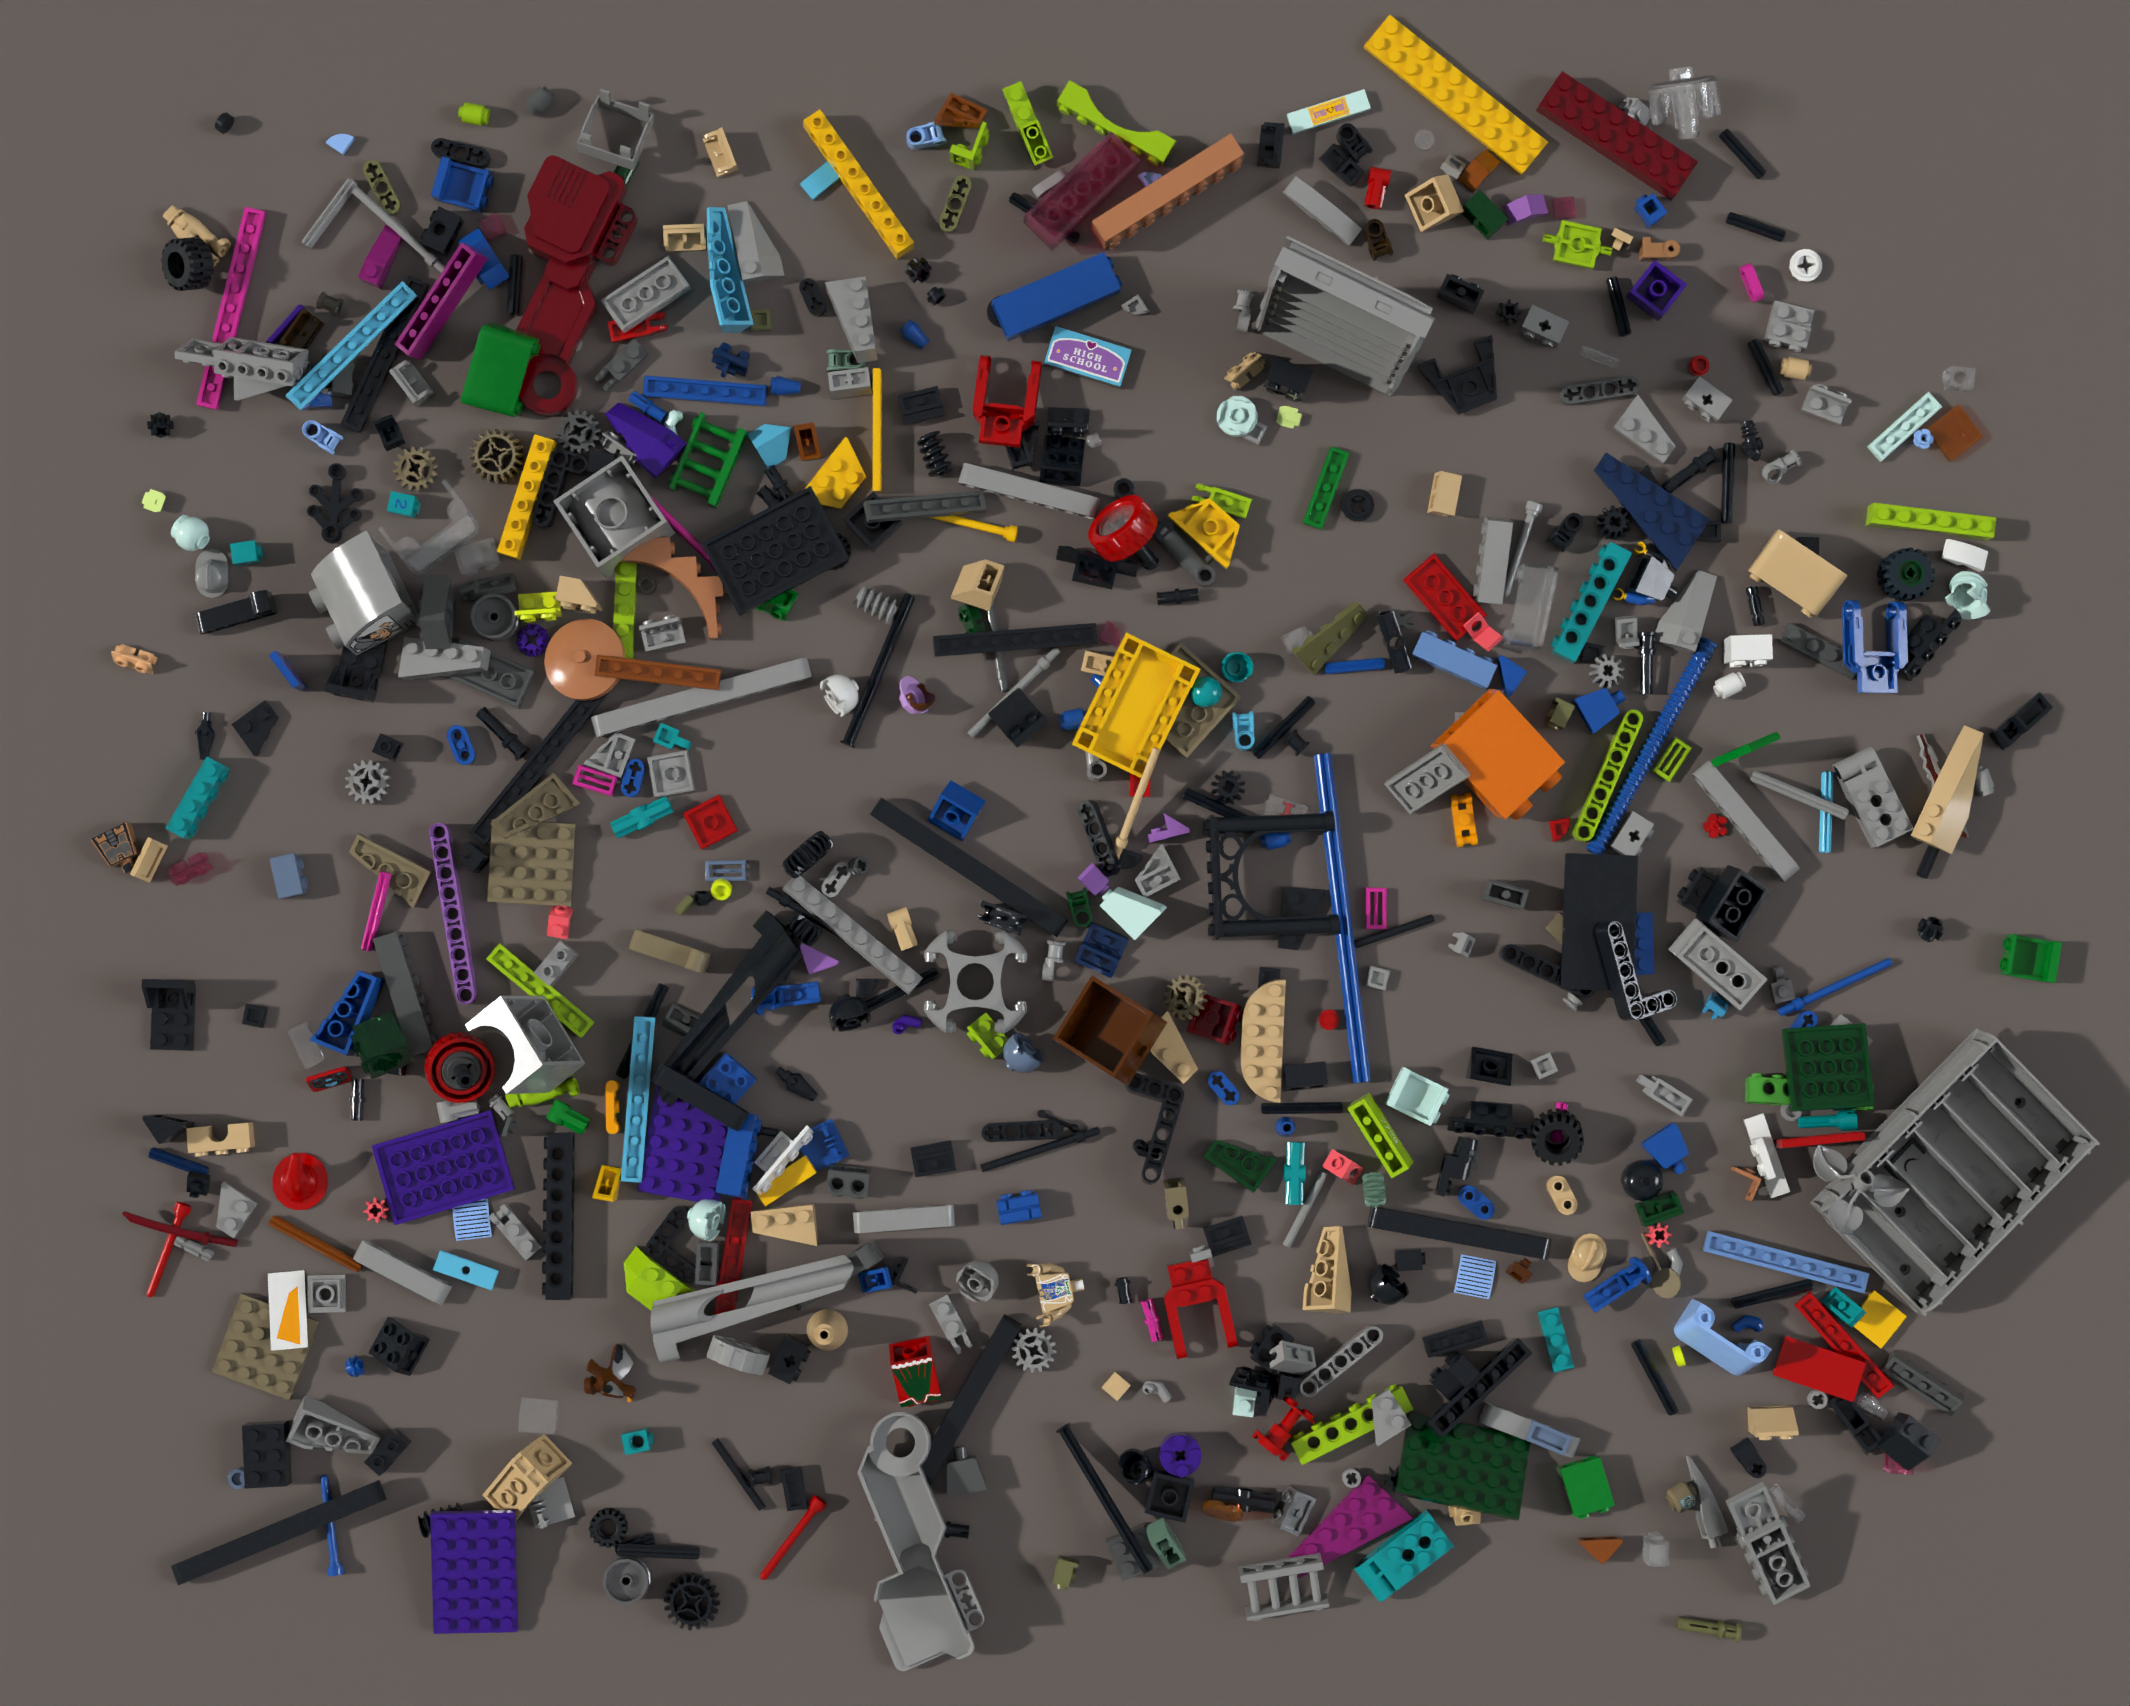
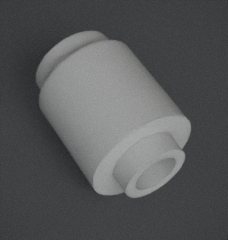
M1982 766L1977 768L1974 784V793H1977L1980 798L1995 792L1993 789L1995 785L1988 768L1983 769Z

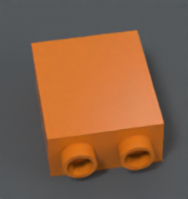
M1489 689L1430 745L1434 750L1445 743L1470 772V776L1463 782L1495 817L1505 820L1510 816L1516 821L1525 815L1533 805L1528 798L1538 788L1543 792H1547L1554 787L1562 778L1558 769L1565 763L1499 690Z

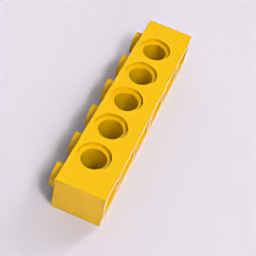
M534 434L497 549L500 555L521 560L533 523V513L549 457L558 445L552 439Z

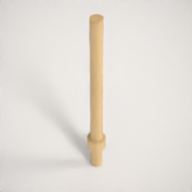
M1152 748L1121 833L1116 837L1114 845L1118 859L1123 849L1127 846V837L1161 751L1159 748Z

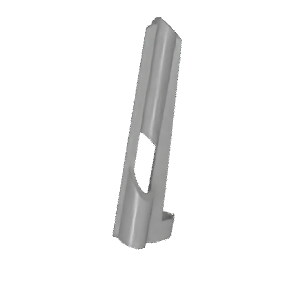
M845 1255L653 1301L651 1332L658 1360L662 1364L681 1359L677 1347L679 1342L842 1290L847 1285L854 1271V1265ZM754 1286L752 1296L746 1307L712 1316L704 1314L706 1305L716 1296Z

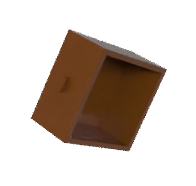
M1091 976L1054 1035L1053 1040L1128 1086L1167 1022L1096 977Z

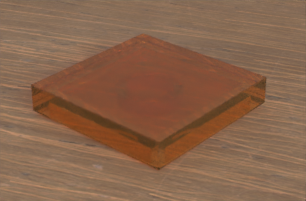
M1959 404L1926 428L1931 432L1934 443L1949 462L1984 437Z

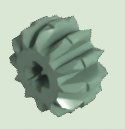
M1369 1172L1364 1174L1362 1183L1365 1205L1367 1207L1384 1205L1386 1196L1382 1173Z

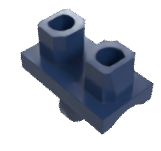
M725 342L719 348H714L711 362L717 364L716 368L722 371L721 377L726 378L728 374L735 376L736 373L744 377L746 376L749 353L742 350L739 351L736 357L731 354V345Z

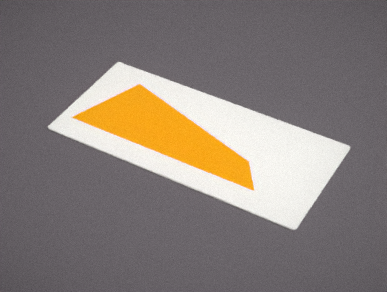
M305 1271L268 1273L271 1351L308 1347Z

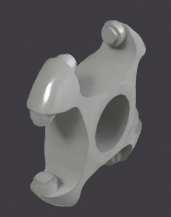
M946 930L942 932L926 948L924 959L925 962H935V959H939V953L944 954L950 974L949 994L946 1005L941 1010H938V1004H935V1001H925V1014L940 1030L945 1033L956 1032V1022H953V1019H947L950 1012L967 1007L989 1008L999 1011L1004 1016V1019H998V1022H995V1033L1005 1034L1024 1017L1027 1012L1026 1001H1016V1004H1013V1011L1005 1006L1001 988L1004 961L1007 955L1013 953V959H1016L1017 963H1026L1027 951L1012 934L1006 930L995 931V941H998V945H1004L1002 951L977 957L953 953L948 948V944H953L954 941H957V931ZM969 964H982L989 968L993 974V989L983 999H968L959 990V974Z

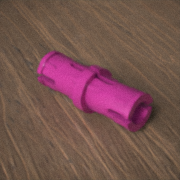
M1148 1298L1147 1301H1140L1146 1318L1144 1322L1148 1325L1151 1342L1158 1341L1157 1337L1159 1340L1164 1339L1159 1323L1161 1319L1157 1315L1154 1299Z

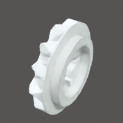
M1802 249L1791 257L1789 269L1792 276L1798 279V281L1809 282L1816 279L1821 273L1822 261L1820 256L1813 250ZM1803 260L1806 261V264L1812 265L1807 269V272L1804 268L1798 267L1803 264Z

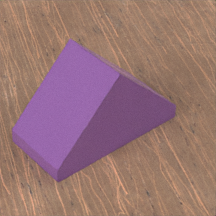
M1543 194L1525 195L1503 206L1509 226L1549 214Z
M804 943L800 945L809 974L837 966L840 962Z

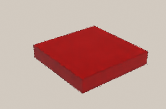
M720 795L683 813L701 850L738 832Z

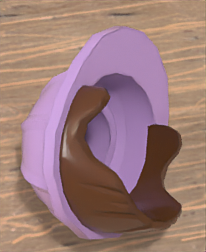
M906 676L901 679L899 700L902 707L911 714L927 712L928 708L935 701V695L929 693L925 689V685L919 683L913 677Z

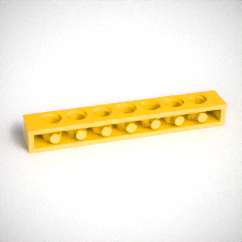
M819 109L804 119L803 128L833 167L846 189L895 258L899 259L914 249V241L822 111Z

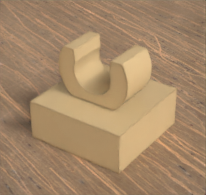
M1614 227L1611 235L1616 237L1611 247L1620 250L1623 242L1631 243L1633 236Z

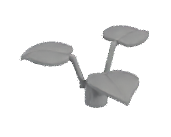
M1818 1145L1815 1149L1813 1166L1821 1179L1832 1182L1836 1177L1840 1180L1854 1178L1853 1185L1857 1191L1850 1202L1836 1200L1830 1205L1828 1210L1831 1223L1837 1232L1841 1234L1852 1233L1863 1221V1211L1859 1207L1853 1206L1861 1192L1869 1189L1870 1192H1873V1199L1877 1204L1890 1208L1896 1206L1910 1189L1906 1184L1894 1177L1884 1174L1874 1176L1869 1170H1863L1859 1174L1855 1172L1854 1174L1842 1175L1847 1170V1161L1841 1153L1822 1145Z

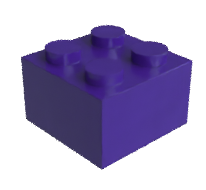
M1654 260L1626 297L1655 320L1659 321L1687 284Z

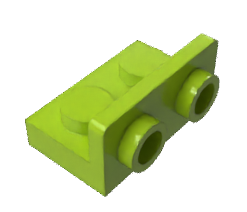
M985 1012L967 1027L969 1032L966 1034L973 1043L979 1042L982 1046L979 1050L987 1059L989 1057L995 1059L1003 1052L1008 1038L1005 1034L995 1033V1022Z

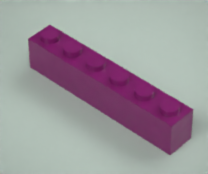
M461 242L394 345L408 356L422 360L488 258L475 247Z

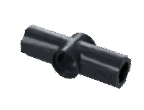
M1394 610L1380 612L1376 617L1394 673L1406 672L1412 666ZM1393 637H1398V643L1395 646H1390V640Z
M1214 1486L1211 1505L1231 1507L1242 1512H1251L1252 1510L1273 1514L1276 1496L1254 1492V1490L1247 1488L1231 1489Z

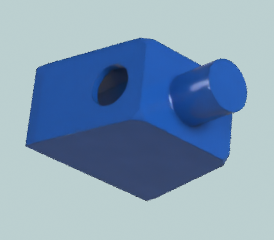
M1603 688L1572 700L1590 734H1593L1620 713L1616 705L1626 699L1621 690L1610 695L1607 688Z
M1671 1122L1639 1143L1662 1169L1672 1166L1677 1175L1687 1170L1682 1158L1687 1156L1689 1151L1676 1123Z

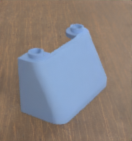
M1695 1299L1690 1301L1674 1327L1675 1336L1679 1340L1736 1376L1746 1373L1763 1362L1772 1350L1755 1339H1752L1749 1343L1738 1342L1737 1345H1734L1710 1329L1715 1321V1314L1709 1307Z

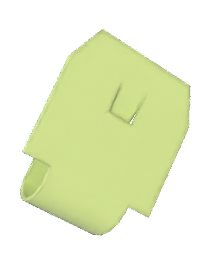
M1282 406L1279 408L1276 422L1281 426L1293 429L1294 425H1300L1302 414L1297 413L1298 409Z
M150 489L149 492H145L143 497V508L153 512H160L166 496L161 492Z

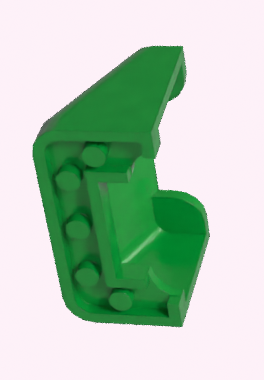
M494 322L484 324L479 332L462 392L461 403L510 417L520 415L523 403H521L519 394L529 359H532L533 356H537L539 353L540 344L538 343L540 338Z

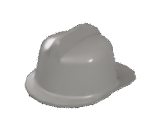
M207 549L200 553L196 560V586L199 592L206 597H219L228 587V561L224 553L218 549Z

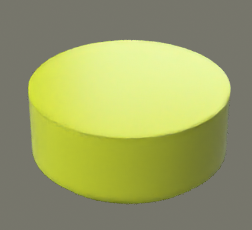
M717 879L712 883L711 894L715 899L726 900L730 897L732 885L728 880Z
M1680 1345L1672 1347L1677 1366H1685L1686 1363Z

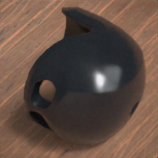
M1132 1448L1120 1455L1118 1464L1122 1468V1476L1127 1483L1139 1485L1152 1477L1153 1466L1144 1452Z

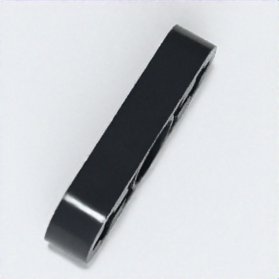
M437 138L431 144L432 152L440 159L443 156L450 158L452 162L477 168H485L491 161L487 150L481 147L443 138ZM441 144H443L446 149L451 150V156H449V151L442 150L441 153H439L436 147H440ZM457 149H466V156L464 158H457L455 155ZM471 150H473L472 154L475 156H480L483 153L486 159L481 160V163H479L477 158L471 157Z

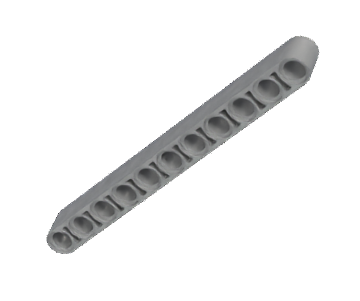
M807 657L721 680L719 691L692 688L591 717L596 738L604 737L615 732L626 731L812 678V673Z

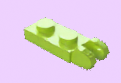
M1196 484L1195 488L1199 491L1211 493L1209 498L1227 514L1246 519L1252 499L1220 488ZM1192 496L1191 500L1199 503L1205 499L1200 496Z

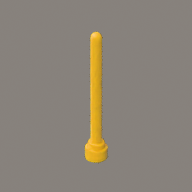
M954 515L930 517L1002 535L1003 538H1006V541L1014 543L1018 533V526L1013 525L1005 526L1004 528Z

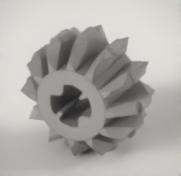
M1606 654L1602 655V660L1596 657L1594 659L1596 664H1590V668L1595 671L1590 672L1589 676H1596L1592 683L1595 684L1600 681L1599 688H1603L1606 683L1607 689H1611L1612 684L1615 686L1619 685L1617 679L1622 680L1624 678L1619 672L1625 670L1624 667L1618 668L1617 666L1621 663V660L1613 662L1615 656L1611 655L1608 660ZM1606 668H1610L1609 675L1605 676L1603 672Z

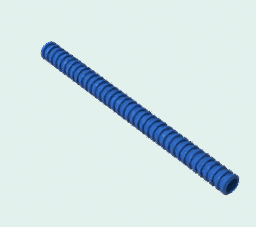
M1700 639L1701 643H1698V649H1696L1694 655H1691L1692 660H1689V665L1685 666L1686 671L1682 672L1683 676L1679 677V683L1675 684L1676 688H1673V694L1669 695L1670 700L1668 699L1666 701L1667 705L1663 706L1664 711L1660 712L1661 716L1657 717L1658 721L1654 723L1655 727H1652V732L1648 733L1649 738L1645 739L1646 743L1641 746L1643 749L1639 750V756L1635 757L1637 760L1633 761V767H1630V772L1626 773L1627 778H1624V783L1620 784L1621 789H1618V794L1614 795L1615 800L1611 801L1612 805L1608 806V812L1604 813L1606 816L1602 817V823L1598 824L1599 829H1596V834L1589 841L1590 845L1586 846L1589 852L1603 854L1602 851L1606 850L1605 846L1609 845L1608 840L1612 839L1611 835L1615 834V828L1619 827L1618 822L1620 823L1622 821L1621 817L1625 816L1624 811H1627V806L1631 805L1630 800H1633V795L1637 794L1636 790L1640 788L1639 784L1643 783V777L1647 776L1645 773L1649 772V766L1653 765L1652 761H1655V755L1659 754L1658 750H1661V744H1664V739L1668 738L1667 733H1670V728L1674 727L1673 722H1676V717L1680 716L1679 711L1684 709L1683 705H1686V699L1690 698L1689 693L1692 694V688L1696 687L1695 682L1699 681L1698 677L1702 676L1701 672L1705 670L1704 666L1708 665L1707 661L1711 659L1710 655H1713V650L1718 647L1710 639Z

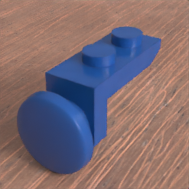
M813 981L776 986L754 1012L757 1015H763L765 1008L773 1010L784 1006L821 1002L819 982ZM755 986L752 988L751 1001L754 996Z
M1630 1258V1267L1621 1269L1583 1295L1594 1313L1641 1284L1640 1281L1646 1285L1651 1282V1274L1639 1258Z

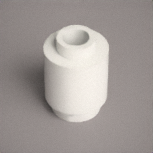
M1732 672L1716 680L1713 689L1718 697L1721 696L1723 699H1726L1742 691V688L1746 687V683L1740 672Z

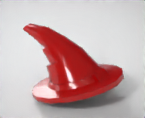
M292 1153L283 1158L276 1166L272 1177L273 1191L277 1199L285 1207L293 1210H307L317 1205L325 1196L328 1187L327 1171L323 1163L315 1156L307 1153Z

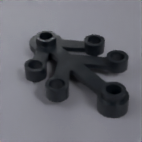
M339 463L332 464L328 469L329 476L333 478L331 502L323 494L320 486L312 485L309 488L310 495L315 497L329 513V523L321 515V510L316 505H310L307 513L323 528L321 532L322 538L330 544L339 542L342 538V530L353 521H359L362 517L361 512L353 508L349 510L345 518L338 522V515L353 502L362 500L364 496L360 489L354 488L339 503L341 480L346 476L345 467ZM337 469L342 471L340 476L335 475ZM319 488V493L314 495L313 489ZM356 491L360 492V496L358 498H354L353 496L354 492ZM313 508L317 509L315 515H311V509ZM358 512V517L352 518V513ZM331 530L336 532L334 537L329 536Z

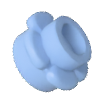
M1928 429L1917 430L1914 433L1913 442L1917 447L1927 449L1933 443V435L1930 434L1931 432Z

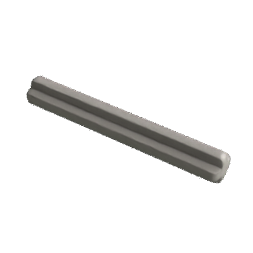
M348 178L303 238L302 243L306 247L311 249L351 196L352 191L357 187L355 181Z

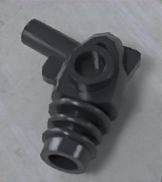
M1748 420L1741 423L1742 434H1744L1742 438H1745V442H1742V447L1747 457L1757 462L1761 456L1760 450L1764 449L1761 437H1756L1759 432L1754 428L1756 425L1753 420Z

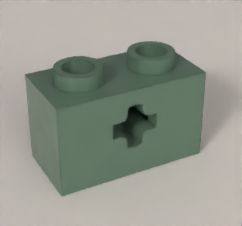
M1164 1518L1145 1526L1151 1546L1167 1569L1186 1561L1182 1543Z

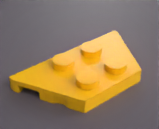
M847 437L842 440L806 486V488L812 487L821 506L842 510L867 478Z
M1208 498L1168 514L1167 517L1225 569L1229 567L1240 525L1214 501Z

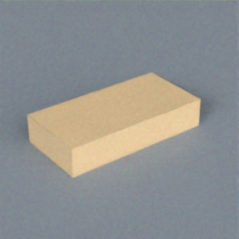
M148 837L130 875L150 883L168 845Z

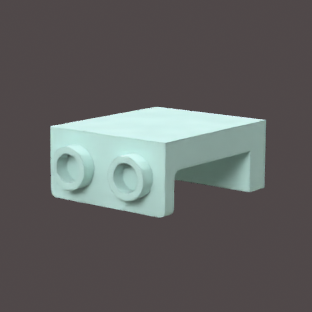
M1402 1067L1384 1104L1431 1126L1432 1123H1437L1441 1114L1438 1112L1441 1104H1446L1450 1094L1447 1093L1448 1088Z

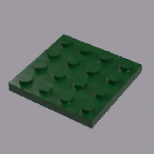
M1866 1023L1784 1028L1781 1030L1790 1112L1875 1106Z

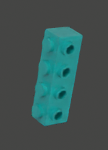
M207 756L167 824L166 829L184 839L190 840L197 832L200 820L206 816L211 801H214L217 797L219 787L228 778L230 767Z

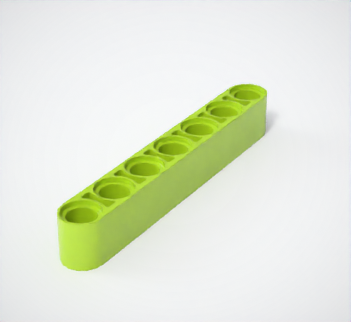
M1630 710L1624 713L1574 826L1573 837L1579 842L1588 841L1594 836L1642 725L1643 715L1638 710ZM1629 714L1636 716L1637 723L1635 725H1631L1628 722ZM1621 733L1628 735L1629 741L1627 744L1620 741ZM1613 752H1618L1621 756L1618 763L1614 762L1611 758ZM1606 770L1612 773L1613 777L1610 782L1603 778V773ZM1597 789L1604 792L1603 800H1598L1595 797ZM1589 808H1593L1596 811L1594 819H1590L1587 816ZM1580 827H1585L1588 830L1586 838L1580 837Z

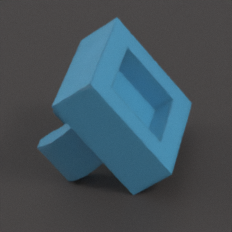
M1713 991L1708 996L1702 1012L1705 1013L1711 1009L1714 1012L1711 1017L1712 1020L1716 1019L1717 1016L1722 1018L1727 1012L1729 1003Z

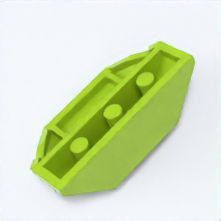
M638 1246L633 1249L624 1262L627 1293L651 1311L653 1301L696 1291L651 1259Z

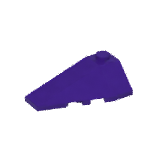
M617 403L605 414L617 433L621 434L626 440L628 449H632L637 456L636 461L654 478L679 459L687 444L672 430L621 403Z

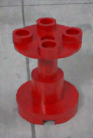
M1288 1395L1282 1400L1292 1408L1279 1424L1275 1422L1266 1435L1258 1429L1252 1434V1437L1255 1439L1259 1438L1257 1442L1273 1455H1281L1279 1458L1284 1462L1289 1457V1454L1282 1447L1291 1437L1289 1431L1301 1415L1313 1424L1315 1423L1313 1420L1315 1415L1306 1408L1302 1410L1298 1408V1402Z

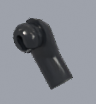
M1142 1139L1135 1140L1133 1149L1139 1156L1146 1157L1149 1146ZM1153 1150L1151 1152L1152 1158L1158 1159L1160 1151Z

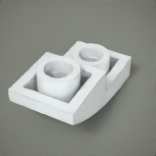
M1946 539L1941 559L1957 566L1965 565L1980 572L1984 571L1988 551L1964 542Z

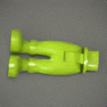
M574 1077L561 1083L551 1092L505 1093V1097L509 1107L512 1108L515 1106L536 1105L558 1095H563L564 1092H568L571 1096L575 1097L580 1094L578 1082Z

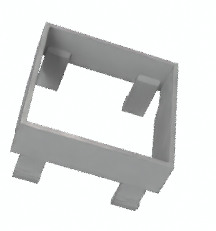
M600 89V96L597 95L583 124L577 141V152L634 170L654 124V114L649 112V104L639 102L638 109L611 100V92ZM599 106L647 122L632 159L631 148L623 145L620 146V155L592 146V135L587 133Z

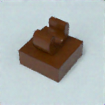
M1526 1258L1520 1260L1519 1263L1515 1261L1509 1265L1505 1272L1523 1284L1533 1274L1527 1270L1532 1262Z

